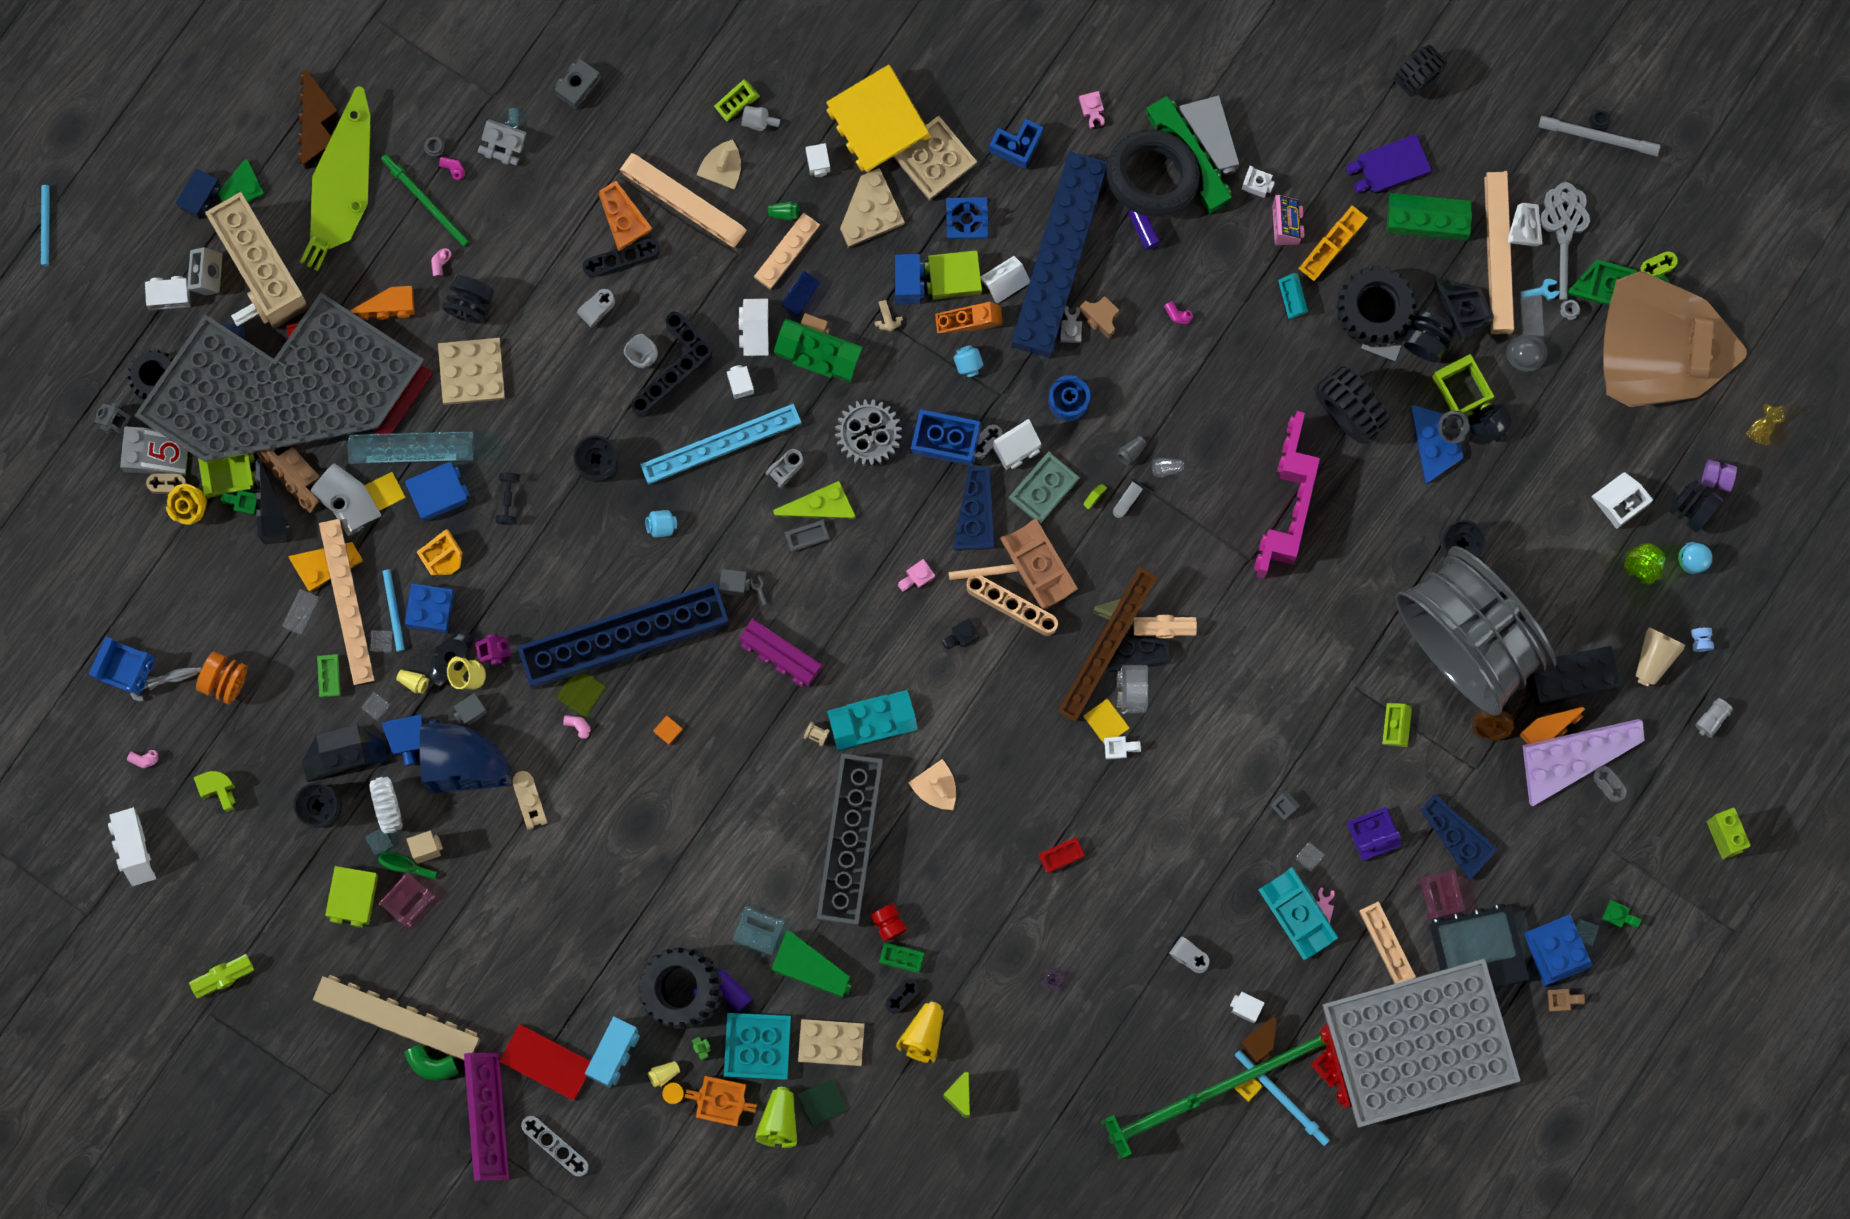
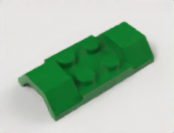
M785 319L776 342L774 355L792 361L794 365L851 383L863 347Z

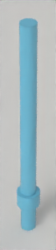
M1241 1050L1234 1055L1247 1069L1256 1066ZM1265 1074L1256 1077L1306 1127L1305 1130L1310 1135L1313 1134L1323 1146L1330 1141L1320 1131V1126L1315 1121L1312 1122Z

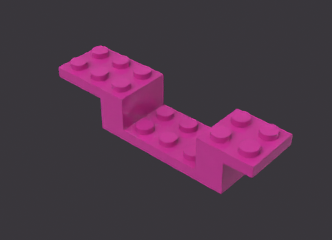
M1297 411L1295 417L1291 416L1286 432L1290 433V436H1286L1282 452L1285 453V456H1281L1277 472L1281 473L1279 479L1300 483L1297 493L1300 501H1296L1292 517H1295V521L1292 520L1288 534L1270 529L1267 535L1263 534L1259 545V551H1262V554H1258L1254 570L1257 571L1256 577L1265 578L1270 559L1293 565L1297 557L1320 458L1296 452L1305 415L1303 412Z

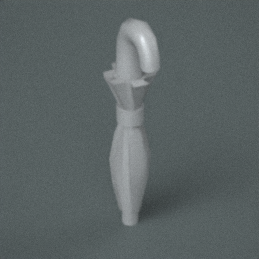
M201 667L176 669L164 676H147L144 689L149 688L151 691L157 685L164 684L165 682L172 683L186 680L200 673ZM130 693L133 700L143 701L142 696Z

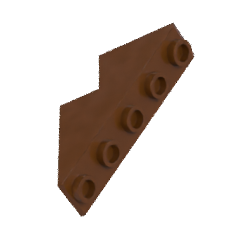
M304 69V73L300 74V84L303 85V93H300V105H303V112L299 113V123L302 125V132H299V144H302V152H298V163L303 164L304 168L307 169L321 159L331 139L330 134L324 127L338 118L339 114L309 72Z

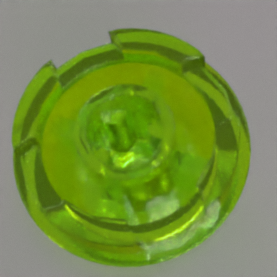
M1642 543L1627 552L1624 567L1630 576L1634 574L1642 579L1641 583L1653 584L1655 580L1661 578L1666 558L1657 546L1651 543Z

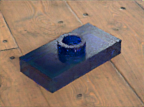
M803 270L782 301L781 306L799 316L821 281Z

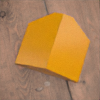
M448 529L417 551V554L431 575H451L461 567L463 552Z

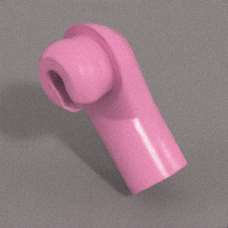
M440 249L432 257L433 277H443L442 266L451 257L449 249Z

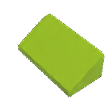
M1387 703L1383 745L1408 747L1411 706Z

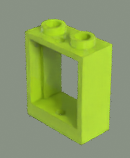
M1471 354L1436 371L1432 377L1450 410L1461 411L1467 418L1474 414L1472 411L1478 408L1483 410L1489 407L1494 398ZM1468 368L1484 398L1459 410L1443 380Z

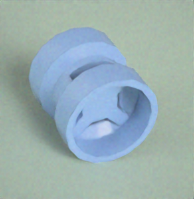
M1712 628L1691 630V635L1694 638V652L1714 649V643L1711 641V636L1713 635Z

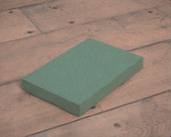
M1048 451L1008 499L1033 520L1036 518L1039 524H1041L1079 481L1080 477Z

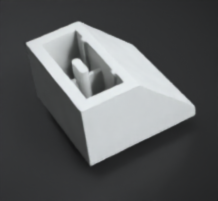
M1625 472L1592 496L1593 500L1616 529L1649 506L1653 501L1642 485Z

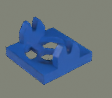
M987 197L946 198L947 239H988ZM963 204L964 211L959 216H952L954 210ZM970 204L976 206L982 215H974L970 212ZM964 214H970L973 217V221L970 224L962 223L961 217ZM974 222H982L976 231L970 233V227ZM952 223H960L964 227V233L958 231Z

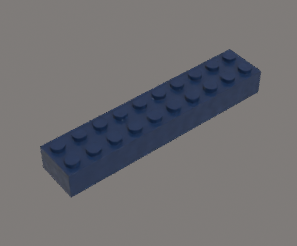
M1068 152L1012 339V348L1051 359L1108 162L1075 152Z
M714 582L519 645L517 648L531 689H535L729 626V620L717 584Z

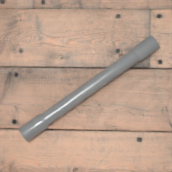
M1542 115L1538 125L1539 128L1597 140L1653 156H1658L1660 144L1644 140L1639 141L1562 122L1558 119Z

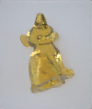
M1765 404L1763 410L1766 417L1757 420L1745 435L1758 444L1763 445L1764 443L1769 445L1771 443L1769 437L1775 430L1776 423L1784 421V406L1771 407Z

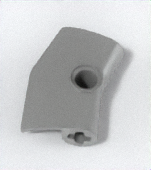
M335 463L326 470L310 491L319 502L333 511L337 519H340L341 526L347 536L359 532L364 524L381 517V513L365 486ZM338 501L345 502V506L342 509L335 508V504Z

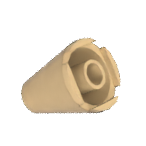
M1649 627L1646 631L1636 672V677L1639 678L1637 682L1647 687L1650 684L1655 685L1684 650L1685 644Z

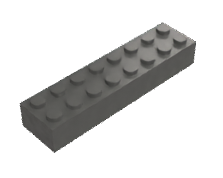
M841 753L817 912L818 922L859 927L883 759Z

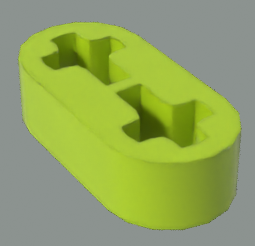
M1672 252L1659 254L1643 262L1639 272H1645L1644 270L1648 265L1649 268L1657 267L1650 274L1652 276L1668 273L1677 265V256ZM1665 257L1668 260L1672 259L1670 266L1668 264L1660 265L1664 262Z

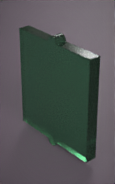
M832 1079L799 1094L804 1105V1112H807L813 1126L847 1111L842 1102L841 1093H838Z

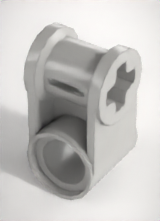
M601 289L578 309L577 314L591 328L614 307L615 298L612 292L608 289ZM603 296H604L605 298L608 297L609 302H608V303L602 302L601 298H602Z
M795 449L787 451L768 468L765 474L767 476L770 475L778 483L779 488L783 487L802 468L804 460L801 452ZM791 456H798L800 458L799 462L795 465L790 464L788 461Z
M1181 936L1169 954L1196 973L1205 972L1209 966V957L1192 942ZM1202 958L1204 966L1200 965L1197 967L1195 959L1200 960Z

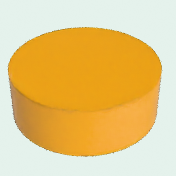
M669 1083L664 1087L662 1095L667 1103L678 1104L684 1097V1091L679 1084Z

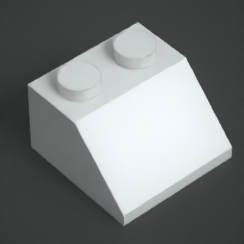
M1029 419L993 442V451L1006 470L1010 467L1015 469L1022 464L1021 460L1026 457L1032 458L1036 456L1041 448V442Z

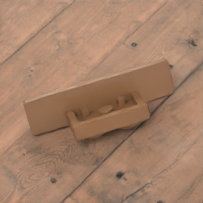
M293 447L279 456L272 449L257 452L256 455L261 462L282 482L287 491L293 494L300 505L309 513L313 512L318 504V500L307 488L317 482L320 476Z

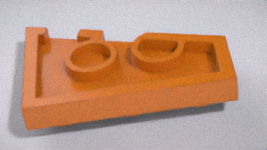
M617 181L599 191V197L618 251L651 232L652 227Z

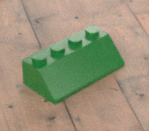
M1389 193L1386 233L1467 241L1471 230V201Z

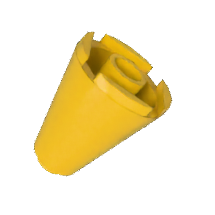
M935 1002L923 1005L897 1042L896 1047L900 1052L903 1048L907 1051L906 1056L924 1063H928L931 1059L932 1063L935 1062L944 1015L941 1005Z

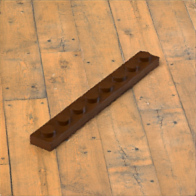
M1142 567L1138 568L1057 712L1076 722L1155 583L1156 575Z

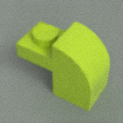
M210 771L193 777L199 794L203 799L218 794L224 811L230 812L235 810L233 804L236 803L231 791H227L235 788V786L226 775Z

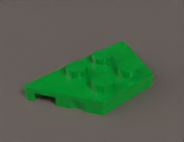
M1597 259L1573 287L1569 289L1568 295L1610 306L1616 280L1637 273V270Z

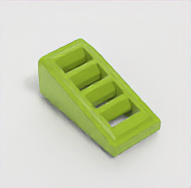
M743 80L714 107L728 122L744 110L745 105L749 106L760 95L748 81ZM744 89L750 94L748 97L743 92ZM739 94L742 97L743 101L740 102L736 95ZM731 99L737 104V107L734 108L730 103ZM726 104L728 108L731 110V112L728 113L724 109L723 105Z

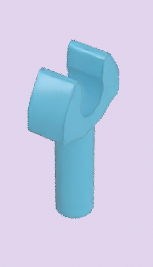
M1545 279L1540 288L1520 292L1521 299L1543 295L1548 301L1553 300L1559 295L1560 291L1549 292L1548 287L1556 285L1557 281Z

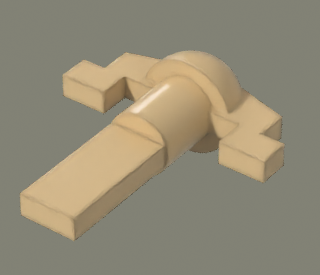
M886 300L879 301L885 324H882L881 321H876L875 326H879L880 330L893 331L901 326L902 316L896 317V322H894Z

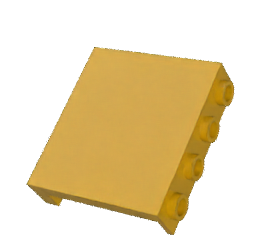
M890 65L885 66L826 102L829 106L826 109L832 120L836 119L839 124L836 126L842 137L846 136L849 141L846 143L851 154L856 153L858 160H856L857 165L861 171L865 170L867 173L922 139L926 141L932 137Z

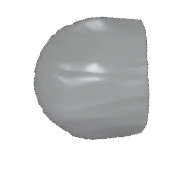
M638 334L626 344L624 355L635 367L645 369L656 362L658 349L652 340L644 334Z

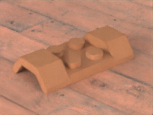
M1036 518L1023 528L1000 538L1041 609L1053 606L1078 590Z

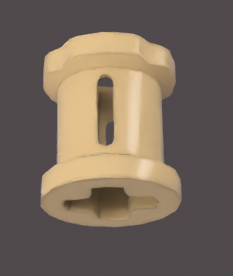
M811 721L803 738H809L823 747L830 730L817 727Z

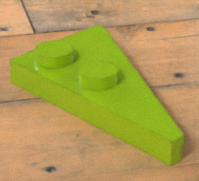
M839 481L773 510L775 516L855 518V514Z

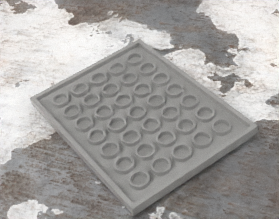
M1485 959L1322 1004L1357 1127L1521 1081Z

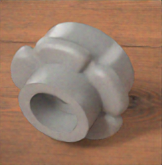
M1574 300L1564 301L1561 304L1560 313L1564 318L1567 317L1568 320H1573L1580 314V307Z

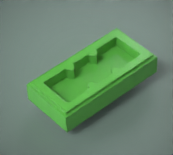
M339 655L317 656L319 697H341Z

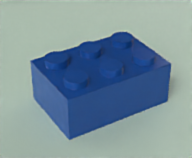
M920 409L911 451L914 455L973 466L982 428L981 422Z

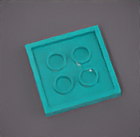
M727 1013L724 1077L787 1080L791 1016Z

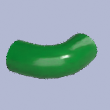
M423 1044L412 1047L404 1052L407 1062L413 1071L424 1079L441 1081L459 1075L451 1055L440 1060H433L428 1056Z

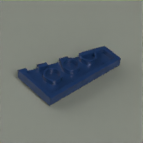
M989 466L969 467L953 551L994 549Z
M1436 794L1420 809L1470 881L1496 852L1497 848Z

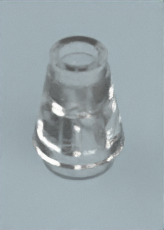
M1158 457L1157 460L1152 461L1153 475L1159 478L1183 472L1184 469L1182 460Z

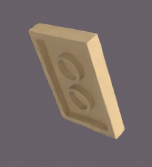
M801 1019L798 1062L861 1066L864 1024Z

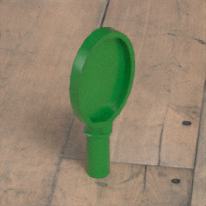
M384 852L378 858V861L384 867L392 871L410 872L431 879H435L437 871L418 866L411 859L400 854Z

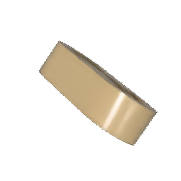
M156 473L147 478L146 484L152 493L169 494L174 488V485H168L169 483H175L176 479H179L182 484H187V482L180 474ZM158 479L159 482L165 483V485H158L155 489L151 483Z

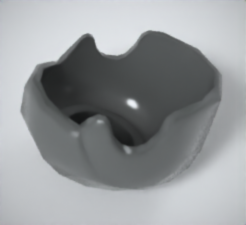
M1456 410L1444 413L1438 423L1439 433L1448 443L1456 444L1464 441L1466 434L1470 430L1467 416L1461 411Z

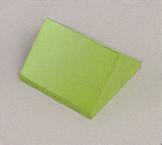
M964 1072L943 1094V1098L964 1118H969L970 1115L968 1072Z

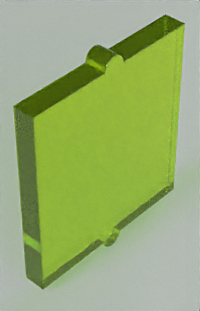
M585 673L570 677L556 699L569 706V710L573 709L586 717L605 686L594 680L592 675L588 676Z

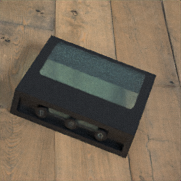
M1505 904L1492 906L1493 910L1485 911L1484 908L1473 910L1472 915L1465 916L1464 913L1452 915V919L1445 921L1444 917L1431 920L1432 924L1427 926L1428 930L1431 931L1440 971L1485 959L1493 989L1529 980L1511 906L1505 907Z

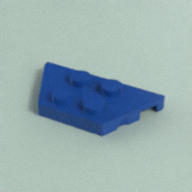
M1411 406L1425 484H1428L1463 459L1461 444L1448 443L1441 437L1438 423L1443 414L1418 406Z

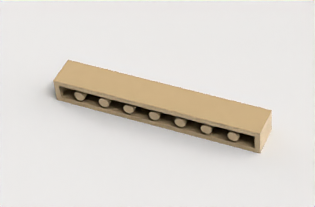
M329 975L326 978L322 976L313 998L315 1002L461 1060H464L465 1053H476L480 1043V1039L476 1037V1032L465 1029V1032L457 1030L458 1025L448 1021L442 1024L437 1022L438 1017L428 1013L426 1016L419 1015V1010L407 1006L404 1009L399 1007V1002L387 998V1001L379 999L380 995L368 990L366 994L359 991L360 987L348 983L346 986L341 984V979Z

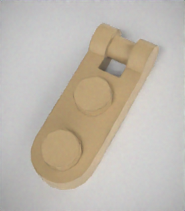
M525 771L516 773L513 777V786L527 830L533 829V826L538 824H548L533 777ZM537 811L538 816L530 818L529 813Z

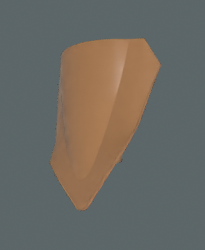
M1643 271L1616 280L1604 334L1603 370L1606 395L1629 407L1697 398L1746 358L1747 351L1744 345L1707 300Z

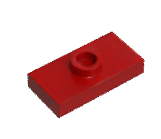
M1077 837L1038 854L1047 874L1085 857Z

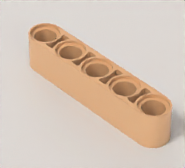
M974 574L968 578L967 591L975 598L1042 635L1051 636L1057 631L1058 621L1052 614L981 575ZM973 581H979L982 587L974 590L970 584ZM991 591H997L1000 597L992 600L988 594ZM1009 601H1015L1018 607L1011 610L1007 608L1006 604ZM1027 611H1033L1036 617L1033 620H1029L1024 614ZM1051 621L1054 627L1051 630H1047L1043 627V623Z

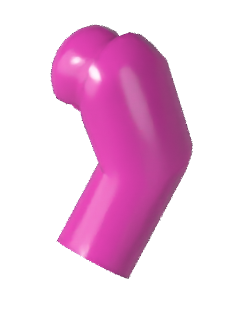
M446 157L440 158L439 166L450 169L455 180L464 178L465 170L460 161Z

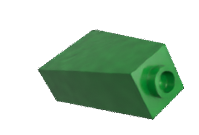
M786 931L773 964L772 972L843 998L844 994L848 995L852 983L849 982L850 976L792 932Z

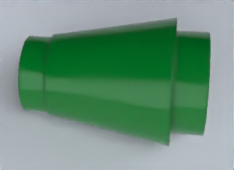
M793 201L769 205L768 215L773 218L793 221L799 217V205Z

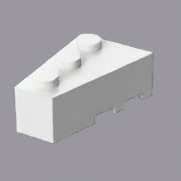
M134 807L110 814L111 823H108L111 835L115 836V841H112L115 853H119L120 859H117L119 870L124 871L132 886L155 880L156 876L150 867L149 861L151 858L150 854H147L146 840L140 819Z

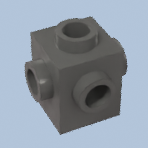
M115 403L111 405L102 404L96 413L94 422L100 425L99 429L105 433L111 434V432L122 434L131 415L122 411L123 408Z

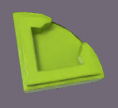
M1103 484L1098 485L1085 500L1084 506L1090 509L1103 495L1107 487Z

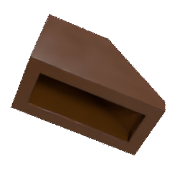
M1275 1016L1240 1042V1045L1254 1063L1258 1061L1263 1063L1272 1056L1269 1052L1274 1047L1277 1021Z

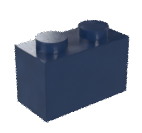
M196 168L176 201L178 208L198 219L202 215L205 216V212L210 209L209 203L212 198L218 196V192L221 189L218 179Z

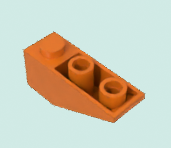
M412 286L390 287L352 309L351 312L364 321L368 320L369 317H377V319L381 320L389 319V316L409 318L410 315H415L414 290Z
M992 302L935 314L937 334L986 330L1003 326L1001 306Z
M1580 707L1537 718L1520 736L1527 744L1553 739L1556 736L1561 737L1568 731L1566 726L1571 722L1575 725L1583 717L1581 713L1585 709Z

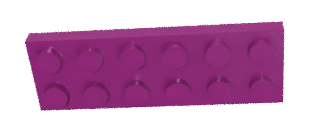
M465 1053L464 1065L474 1181L509 1180L499 1053Z

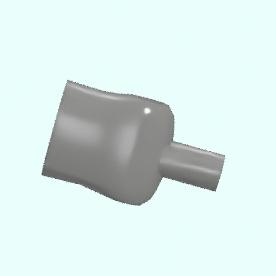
M745 105L741 126L758 131L765 130L767 125L779 127L780 119L769 117L766 108Z

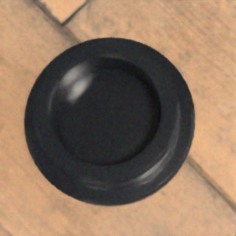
M1595 110L1589 117L1590 125L1596 130L1605 129L1610 122V117L1604 110Z

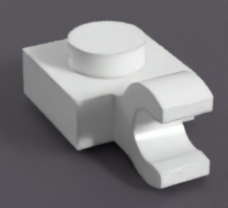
M1125 736L1104 738L1106 760L1127 758L1126 752H1141L1140 741L1126 742Z

